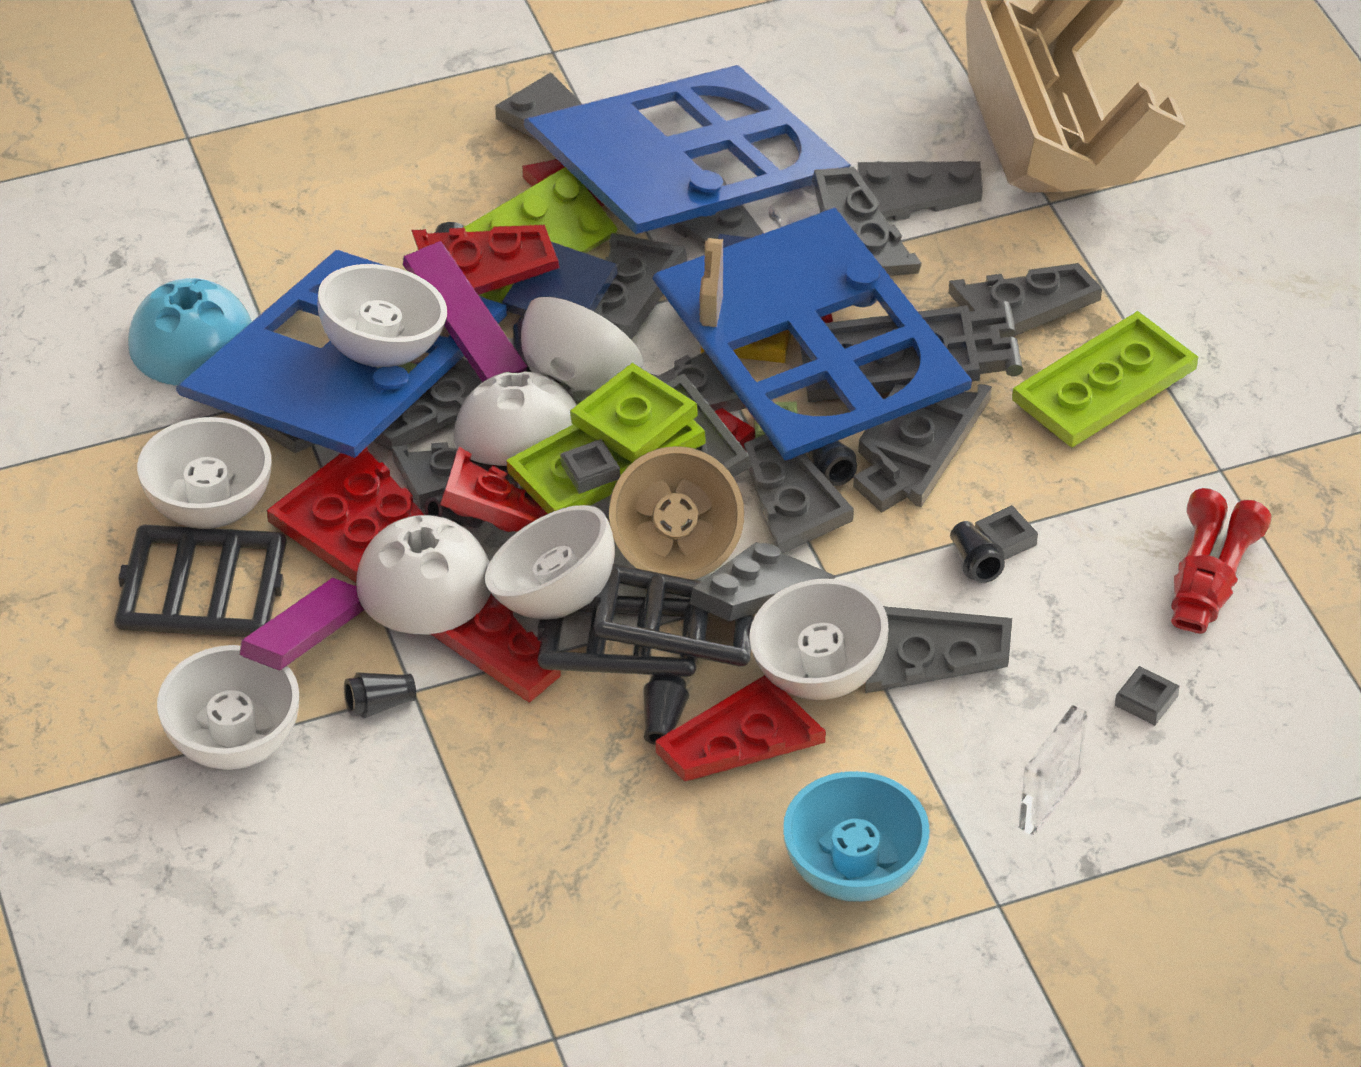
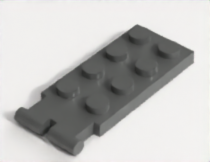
M1000 301L994 305L993 309L969 311L968 305L918 311L972 379V382L980 381V374L1006 371V374L1009 376H1018L1023 372L1018 340L1015 338L1014 319L1009 302ZM889 315L825 323L844 349L898 329ZM800 346L802 364L811 362L812 360ZM912 346L859 366V369L878 393L891 392L896 384L910 383L918 371L920 361L916 350ZM826 379L806 387L808 402L840 398Z

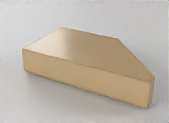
M708 238L705 241L704 276L701 277L700 322L702 326L717 327L723 299V240Z

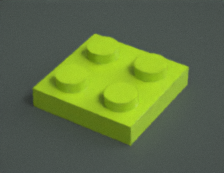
M631 363L571 409L570 416L573 425L596 440L602 439L607 447L633 463L639 457L657 449L698 416L696 402L636 364Z

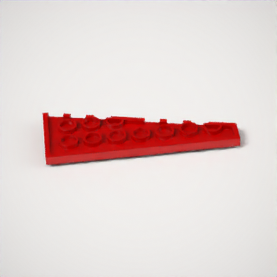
M368 446L355 458L340 453L266 510L268 523L355 583H357V572L362 555L369 543L379 532L401 519L424 515L413 502V495L406 487L402 489L390 476V469L384 462L379 463L368 451ZM492 593L480 612L466 623L451 630L430 634L528 703L561 677V670H545L538 665L537 658L541 641L537 640L532 631L527 632L515 619L513 611L500 603Z

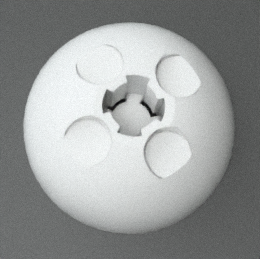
M361 264L341 268L329 274L322 281L318 291L320 322L329 340L345 356L367 366L380 368L399 366L415 360L434 344L443 329L447 317L446 303L435 287L413 273L391 266Z
M540 297L530 302L521 328V343L525 360L533 373L541 374L558 383L570 394L573 400L583 401L631 363L636 364L640 368L643 367V357L633 341L618 327L599 314L576 303L554 297Z
M506 372L498 374L478 385L462 404L455 423V447L457 450L458 447H461L472 453L471 460L489 465L507 466V459L573 425L571 423L570 410L577 404L562 386L541 374L533 372Z
M201 417L178 422L154 435L146 443L139 455L137 471L145 495L161 514L180 525L197 529H212L226 526L239 520L259 502L270 479L272 466L271 452L263 436L250 426L227 418Z
M579 505L551 512L528 524L513 535L490 561L485 574L487 588L508 609L535 619L562 618L590 604L606 585L614 563V538L605 514L596 507Z
M430 515L407 517L384 528L372 539L365 549L357 572V595L368 615L387 628L408 634L444 632L472 619L488 601L491 592L486 586L485 574L489 560L478 540L459 524L449 519Z
M839 579L808 580L781 590L763 604L751 624L750 646L759 668L781 690L796 697L809 700L838 698L863 685L874 674L881 663L888 641L887 615L878 598L860 585Z
M241 645L213 647L186 658L167 675L158 694V715L167 737L189 759L210 768L223 770L240 769L265 760L285 742L294 727L298 715L299 687L295 675L288 666L278 671L239 655Z

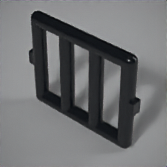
M163 525L139 526L135 533L128 565H121L118 577L122 590L114 618L115 626L120 630L247 637L271 620L275 597L282 596L284 577L280 573L287 544L286 536L281 532L216 528L197 529ZM151 544H178L162 614L135 612ZM196 545L222 547L207 617L180 615ZM240 548L267 549L252 619L225 618Z
M613 564L606 585L595 596L592 608L596 609L593 632L600 639L738 667L746 666L750 661L751 646L749 636L755 614L735 620L733 646L705 641L709 612L693 605L690 608L687 637L660 632L665 593L691 598L693 587L701 581ZM620 584L647 589L641 627L613 622Z
M618 595L615 613L638 615L637 627H641L645 597ZM664 598L661 615L684 617L682 636L687 637L690 599ZM593 601L575 611L592 612L586 653L558 651L564 617L539 619L537 640L541 642L537 662L545 670L690 677L697 670L698 658L679 655V658L651 656L652 649L639 646L633 647L632 655L605 654L607 640L596 637L593 632L596 609L592 608Z

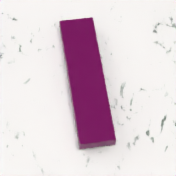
M441 241L403 257L402 265L406 271L426 280L444 298L447 306V317L444 327L482 382L506 372H527L528 366Z
M332 577L241 640L239 655L278 671L282 670L364 611L357 595V586Z

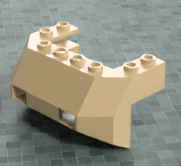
M968 0L965 16L968 80L1008 184L1028 193L1069 192L1133 183L1186 127L1175 99L1168 96L1158 106L1151 88L1139 81L1104 117L1078 55V50L1088 39L1095 35L1099 27L1122 5L1124 0H1040L1033 9L1014 0Z

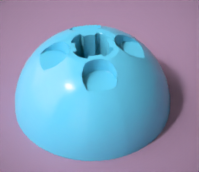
M200 278L173 280L153 290L137 307L129 327V354L135 366L143 374L161 383L177 386L249 325L252 320L242 302L225 287Z
M860 771L834 773L808 784L789 804L783 824L784 841L789 858L801 877L821 893L838 900L850 902L875 900L889 895L903 886L919 868L927 850L930 834L929 821L925 809L910 790L885 776Z

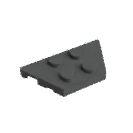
M896 384L888 397L899 392L907 384ZM978 384L977 392H962L864 431L859 439L858 452L872 465L879 462L882 466L881 474L895 486L904 480L899 477L900 469L892 462L894 461L916 481L914 484L903 489V494L915 506L922 507L990 401L992 386Z

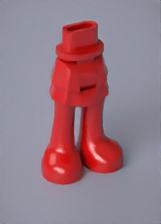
M1201 488L1192 492L1187 503L1186 513L1194 528V536L1186 557L1178 564L1179 573L1174 576L1175 596L1171 603V608L1174 611L1171 623L1179 629L1198 634L1205 633L1209 622L1217 620L1219 610L1233 595L1232 587L1238 581L1236 572L1245 551L1250 545L1264 537L1272 521L1270 511L1262 503L1246 499L1237 502L1230 516L1219 558L1210 556L1226 522L1228 505L1226 499L1219 492L1208 488Z

